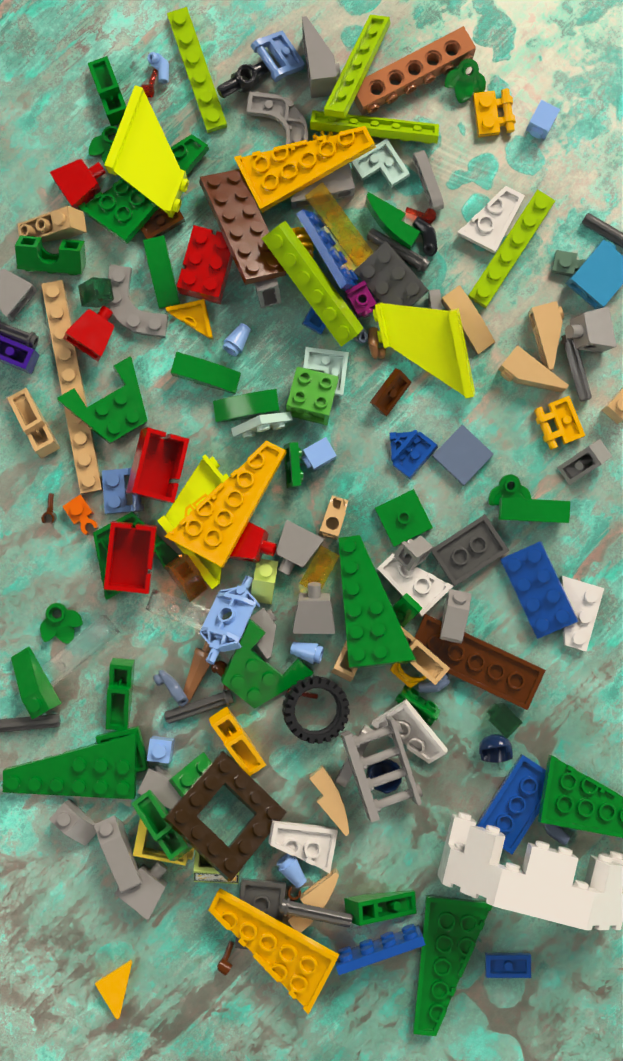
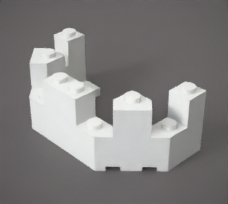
M459 812L458 815L452 814L437 874L443 885L453 887V884L461 887L460 892L473 898H478L479 895L487 898L486 903L494 907L575 928L592 930V927L595 926L594 929L609 930L610 926H612L614 930H621L623 922V854L610 851L609 854L602 852L598 857L591 855L585 882L575 880L573 883L579 859L572 854L573 850L560 846L558 850L549 848L550 844L542 841H536L535 844L528 842L522 870H520L519 865L506 862V866L501 865L499 861L505 835L500 832V828L487 825L486 828L478 827L475 820L471 819L472 815Z

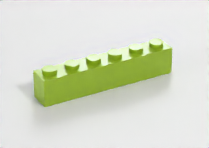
M286 221L262 238L341 347L363 330V326Z

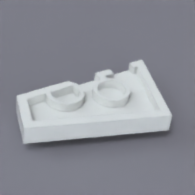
M392 553L377 570L402 597L407 593L422 607V610L419 612V615L422 617L453 585L418 567L408 571L394 557L395 554Z
M407 699L374 719L371 724L378 729L379 727L388 726L387 716L393 717L395 721L398 720L402 728V733H400L402 743L407 746L409 751L429 764L447 753L448 749Z

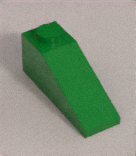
M30 646L11 657L21 700L32 720L62 704Z
M414 890L363 894L344 898L345 913L351 914L352 923L359 926L417 914Z

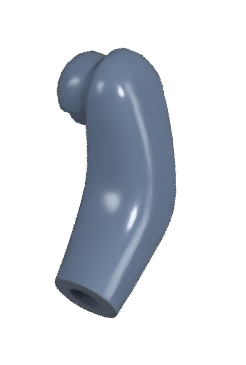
M159 670V674L153 676L157 686L165 683L171 696L179 706H184L188 703L189 700L183 689L170 674L164 670Z
M544 823L546 833L551 838L564 846L568 843L571 836L563 831L560 826Z

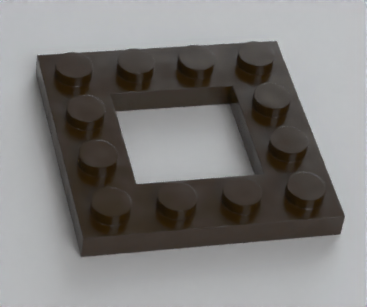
M222 751L163 819L230 882L270 834L272 820L280 821L287 812L232 758ZM223 785L254 814L229 846L197 817Z

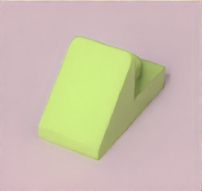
M261 559L259 563H256L251 595L258 603L272 605L279 561Z

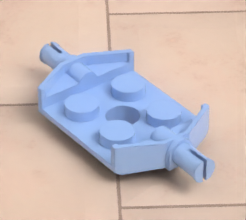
M245 575L241 586L237 585L234 588L220 590L199 633L211 649L205 660L209 664H215L220 652L240 649L242 647L239 643L255 606L260 608L257 600L249 593L253 580L250 576ZM232 612L230 618L222 619L224 614Z

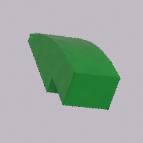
M108 56L89 62L88 66L111 126H115L121 123L126 110V104Z
M368 192L365 203L380 228L391 239L412 250L419 238L420 231L404 222L406 213Z
M165 236L144 239V248L159 309L179 305V295Z
M176 352L171 369L172 376L236 394L241 376L240 372L180 352Z
M277 389L246 393L213 401L216 423L280 413Z
M500 498L499 520L569 523L570 501Z
M113 658L110 663L106 705V729L122 730L129 727L135 660Z
M148 790L131 803L153 839L160 844L170 861L178 860L193 848L163 819L168 814V811L151 790Z

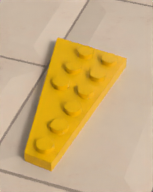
M366 126L341 131L337 135L329 137L324 135L316 140L290 143L274 147L273 150L266 152L257 151L245 157L241 155L236 156L234 159L263 213L376 148V145Z
M265 441L247 458V461L240 468L234 470L224 483L217 486L196 506V509L191 514L184 517L179 522L180 524L164 537L224 568L285 457L286 450Z
M219 888L208 911L227 930H231L239 939L238 942L243 947L246 946L253 953V957L277 982H281L289 991L288 994L293 999L296 998L309 1015L339 954Z

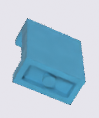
M603 240L565 284L595 310L603 308L623 285V255L617 251L613 243Z

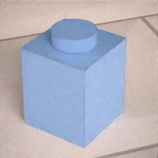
M541 100L526 131L535 138L545 140L560 109Z
M325 437L303 449L304 456H302V460L307 468L312 467L313 471L335 460L337 455Z
M152 736L149 741L147 761L169 764L173 757L175 739Z

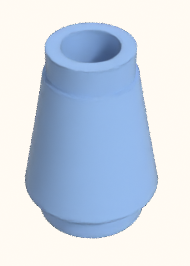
M240 323L223 341V349L232 356L242 353L251 329L247 325Z
M293 641L290 654L313 665L315 663L320 664L324 647L319 646V643Z
M286 854L277 861L278 871L296 888L306 883L307 879L296 856Z

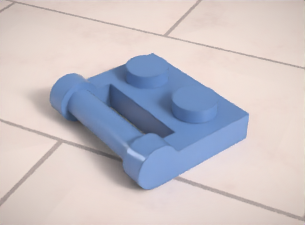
M283 30L259 38L251 44L254 53H258L271 72L274 82H278L283 77L303 70L306 65ZM265 47L269 49L281 68L276 66Z
M132 467L102 470L105 514L144 511L141 496L132 494L133 505H127L125 476H130Z

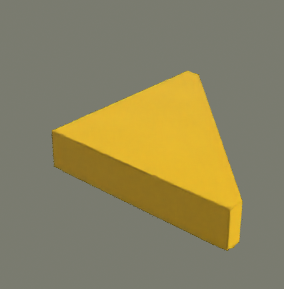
M205 299L165 307L167 313L210 340L213 339Z
M131 959L95 982L97 989L116 1020L121 1016L133 963Z

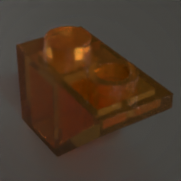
M180 554L164 566L189 602L207 589L200 571L187 554Z

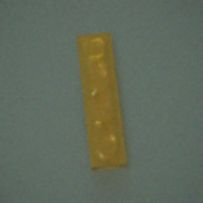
M323 182L304 196L355 267L359 266L374 253Z

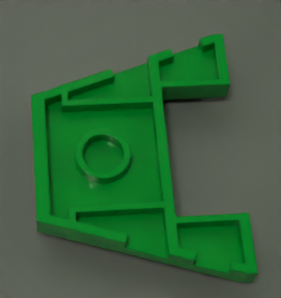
M130 356L113 366L124 386L92 405L86 407L75 388L57 397V401L62 406L64 405L73 415L80 418L90 429L109 444L147 423L133 361Z
M133 511L116 520L133 523V528H136V524H146ZM111 523L93 532L103 588ZM156 534L155 553L164 569L182 560L181 556ZM104 589L105 599L108 600L123 591Z
M249 619L239 641L242 647L236 649L231 656L221 682L255 709L289 689L292 685L297 684L298 680L311 676L314 672L297 658L285 673L281 674L251 650L265 635V631L253 620Z

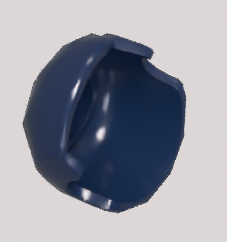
M491 734L484 737L479 743V754L482 761L505 762L513 758L512 744L509 739L502 735Z
M386 759L368 766L366 778L370 777L372 779L400 769V766L391 759ZM402 778L377 786L374 789L385 794L397 790L402 782Z

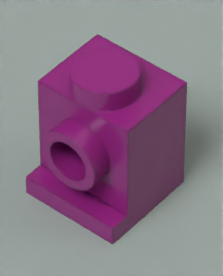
M365 281L345 291V298L353 312L357 314V319L361 316L366 318L373 314V309H375L377 303L366 286ZM364 297L366 302L360 303L358 299Z

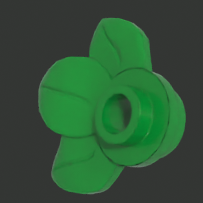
M464 59L460 62L458 68L451 70L447 74L444 86L454 88L457 101L464 103L470 99L473 92H484L486 81L485 77L479 73L477 62L473 59ZM468 67L472 68L470 74H466V69Z
M108 126L103 130L102 135L93 138L89 146V155H101L105 164L114 141L109 140V137L111 135L116 136L118 127Z
M507 474L500 479L499 485L490 491L488 499L489 505L495 506L499 505L500 498L531 499L529 490L521 485L518 477ZM512 481L513 488L508 489L507 484Z
M53 603L47 608L46 619L40 625L41 637L44 642H48L56 636L63 643L71 644L75 636L74 627L83 625V621L78 612L67 610L61 603ZM55 610H59L61 612V616L59 618H56L54 616Z

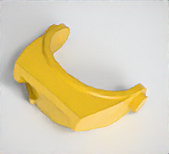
M400 663L391 665L390 671L409 688L427 679L424 675L412 677L406 674L401 668Z

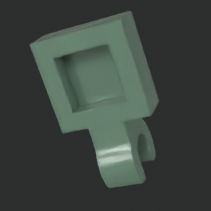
M556 250L551 273L572 276L574 271H577L586 259L577 260L578 253Z

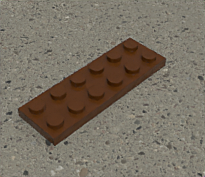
M237 169L201 176L199 180L200 186L244 284L247 285L286 276L287 272L262 240L269 233V230L241 170Z
M424 614L414 638L450 668L447 673L528 710L546 671L545 669L464 632L462 644L440 639L442 621Z

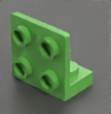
M297 367L286 405V412H290L294 418L328 425L339 377Z

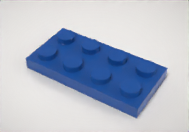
M304 209L296 214L340 289L348 290L357 285V275L352 269H348L346 265L348 261L341 251L338 252L335 247L337 242L333 235L326 232L324 228L326 224L319 214L316 215Z
M542 541L500 559L537 639L578 622V618Z
M522 754L476 824V826L486 828L487 825L500 828V832L505 835L503 849L512 855L539 814L546 773L544 768Z
M406 925L401 929L402 931L393 934L392 931L386 932L380 936L381 938L374 941L366 939L361 941L359 946L353 948L347 946L339 949V957L336 961L338 975L425 946L426 944L419 925Z

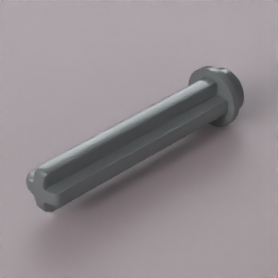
M590 213L586 214L582 225L623 248V232Z
M374 228L367 235V240L379 247L387 241L403 261L417 268L418 272H425L431 262L427 256L425 258Z
M0 322V335L23 343L30 348L37 346L39 336L35 332L28 333Z
M563 335L560 342L564 344L579 400L581 402L590 400L592 394L579 349L575 348L573 338H567L566 335Z
M224 689L222 693L166 711L164 713L165 720L168 724L225 705L229 707L231 703H234L231 691Z
M59 714L41 715L33 720L31 716L0 719V732L55 728L60 726L61 719Z
M290 898L282 900L280 913L284 914L285 917L292 915L348 928L351 926V914L290 901Z

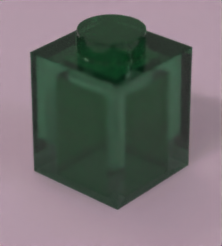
M92 277L78 285L82 307L100 308L114 300L111 279Z
M501 702L498 705L494 703L486 711L488 715L485 718L506 738L523 723Z

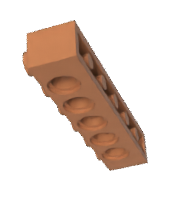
M463 26L365 77L354 99L362 116L367 113L372 114L376 112L380 106L386 103L391 104L395 102L399 96L405 93L407 95L411 94L422 84H430L441 74L447 75L464 59H473L476 47L465 27ZM452 51L456 55L450 56L446 52ZM434 61L437 65H430L428 62ZM416 71L418 75H411L409 72ZM393 80H396V81H398L400 84H399V85H393V84H391L390 82L393 81ZM378 90L381 94L374 95L372 91Z

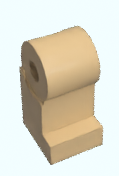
M331 496L319 535L338 540L349 500Z

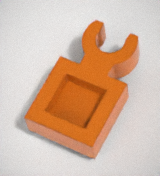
M81 494L62 506L73 524L81 523V531L85 535L89 534L86 530L88 524H92L95 529L99 528L97 522L89 518L93 511Z

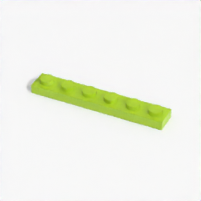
M187 7L167 13L207 134L226 128L227 122Z
M369 15L324 107L326 116L346 118L391 24L390 17Z
M312 110L310 129L318 132L323 130L324 132L332 131L339 134L341 131L366 126L370 136L381 139L392 138L402 141H419L425 144H437L439 124L347 114L346 118L326 116L324 111Z
M537 189L468 295L471 300L486 309L555 203L554 199Z

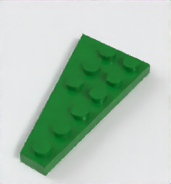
M192 134L170 147L180 169L184 170L186 175L190 173L209 151L208 145ZM122 178L115 182L113 187L106 192H99L94 196L95 199L87 204L82 203L78 206L84 214L126 244L132 240L159 208Z
M361 536L338 538L349 668L417 661Z
M137 732L124 737L113 738L106 742L66 751L59 755H51L37 761L5 768L3 770V792L135 799Z
M548 755L538 822L623 838V797L589 776L577 771L570 765L558 760V758Z
M426 895L422 930L426 945L422 946L420 951L413 1034L437 1035L450 1000L455 994L460 977L462 978L476 946L477 938L483 930L487 915L493 907L487 904L486 901Z

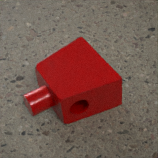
M78 159L49 173L70 205L80 210L78 208L80 204H87L101 191L96 179L106 172L99 162L88 168L82 159Z
M102 306L98 313L88 309L65 332L63 339L98 362L115 327L108 321L113 312L106 306Z
M248 522L229 559L259 563L262 554L274 556L277 544L267 541L269 533L266 530Z

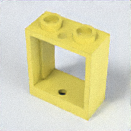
M140 818L133 856L186 866L188 859L192 860L194 848L176 861H170L164 851L146 848L149 831Z

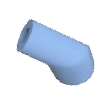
M149 53L147 60L158 71V82L168 83L169 62L159 53Z

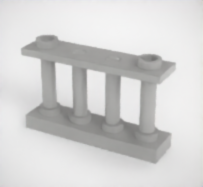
M391 716L386 717L388 726L360 736L353 735L349 730L340 733L366 816L371 823L380 820L378 812H381L382 808L410 798H412L415 804H422L420 799L423 796L422 790L418 783L415 784L400 737V733H402L401 725L398 720L395 721ZM390 734L392 735L395 747L365 758L359 756L357 749L360 748V745ZM395 756L399 757L402 768L372 779L370 777L366 778L364 770L367 769V766ZM405 777L409 789L380 800L373 799L371 791L375 787Z

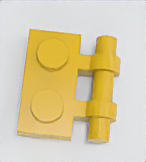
M508 88L501 90L502 98L496 99L495 91L473 94L478 138L499 135L501 126H506L507 133L515 131L514 124L516 120L515 115L512 114L513 98L510 96ZM497 108H503V117H498Z
M570 396L549 403L550 413L545 414L542 407L534 410L537 417L535 418L537 425L540 424L544 434L543 440L545 443L547 442L550 450L558 447L556 438L561 437L563 444H567L586 436ZM551 419L554 420L557 427L555 432H552L548 423Z

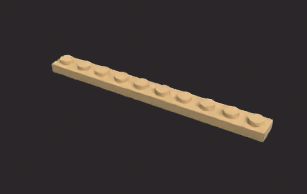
M58 280L42 283L61 393L63 395L75 388L87 407L77 348L63 339L65 332L72 326L64 281ZM64 406L80 494L102 491L103 486L92 429Z

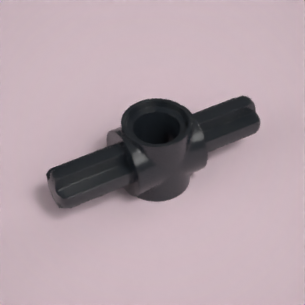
M263 61L254 66L243 64L238 68L237 72L231 74L230 80L217 87L220 97L225 98L236 91L240 93L248 92L253 85L259 82L260 77L270 71ZM241 76L247 77L249 80H243Z

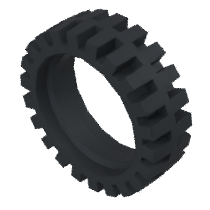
M308 676L303 680H298L297 684L290 687L291 690L286 693V698L283 700L282 714L287 727L296 737L308 743L321 744L323 741H331L332 737L336 738L339 735L338 732L344 730V724L348 722L347 716L350 715L349 701L346 698L345 692L335 682L325 677ZM313 688L329 691L337 705L333 721L326 728L319 731H310L303 728L295 716V705L299 697L304 692Z

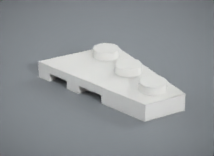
M505 186L456 235L495 254L525 195Z
M561 576V584L578 618V622L563 628V644L587 651L604 588Z
M272 820L268 843L330 874L338 830L335 827Z

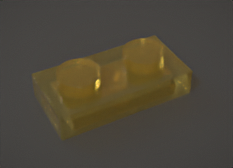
M320 545L299 584L308 588V583L319 582L322 589L340 555Z

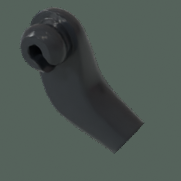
M417 217L412 226L422 234L424 254L433 256L438 250L436 231L432 225Z

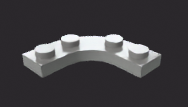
M249 91L248 116L266 117L278 121L286 131V144L303 140L308 142V128L305 118L291 101L276 94Z
M110 265L106 295L109 308L121 325L134 333L166 338L168 315L138 310L130 300L129 289L132 268Z

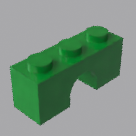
M20 235L15 244L17 269L28 272L45 271L50 274L67 273L69 275H82L86 265L85 241L63 239L58 249L59 253L52 254L44 249L42 237Z

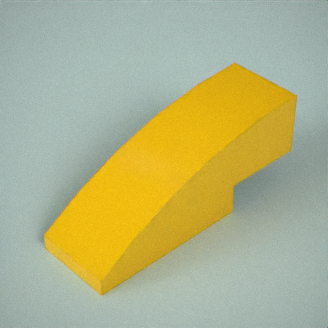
M227 706L209 718L211 726L223 741L224 746L249 776L266 766L256 747Z

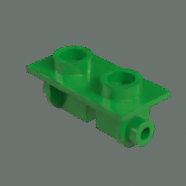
M404 685L401 693L395 698L397 705L407 699L413 708L417 709L422 719L431 726L435 720L437 721L440 713L437 705L421 697L416 689Z

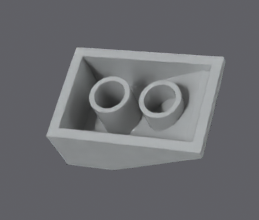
M307 16L302 17V39L311 98L330 96L340 76L339 63L335 64L333 53Z

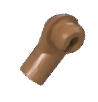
M372 327L368 330V346L371 355L376 360L377 358L384 359L386 349L384 347L378 348L377 331L379 329Z

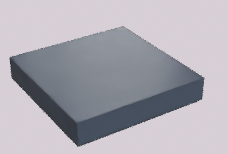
M462 424L432 457L464 486L492 457L493 453Z

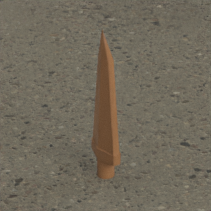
M206 641L202 649L196 648L194 651V657L183 690L189 700L188 703H190L211 665L205 661L211 650Z

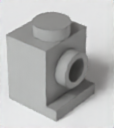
M419 536L414 540L403 541L394 557L410 571L426 560L433 546L422 536Z

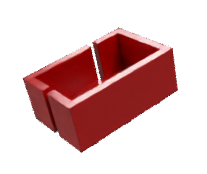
M193 225L183 262L184 269H181L177 283L179 294L221 304L233 257L221 232L216 231V235H214L212 229Z
M149 427L141 429L126 493L165 503H174L179 484L169 483V480H180L189 439L174 434L166 435V432Z
M111 522L104 589L149 594L152 572L148 571V569L151 570L153 568L157 526L136 524V528H133V523Z

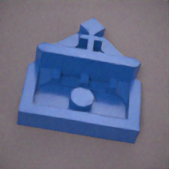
M417 430L390 433L393 466L408 479H411L438 448V445Z

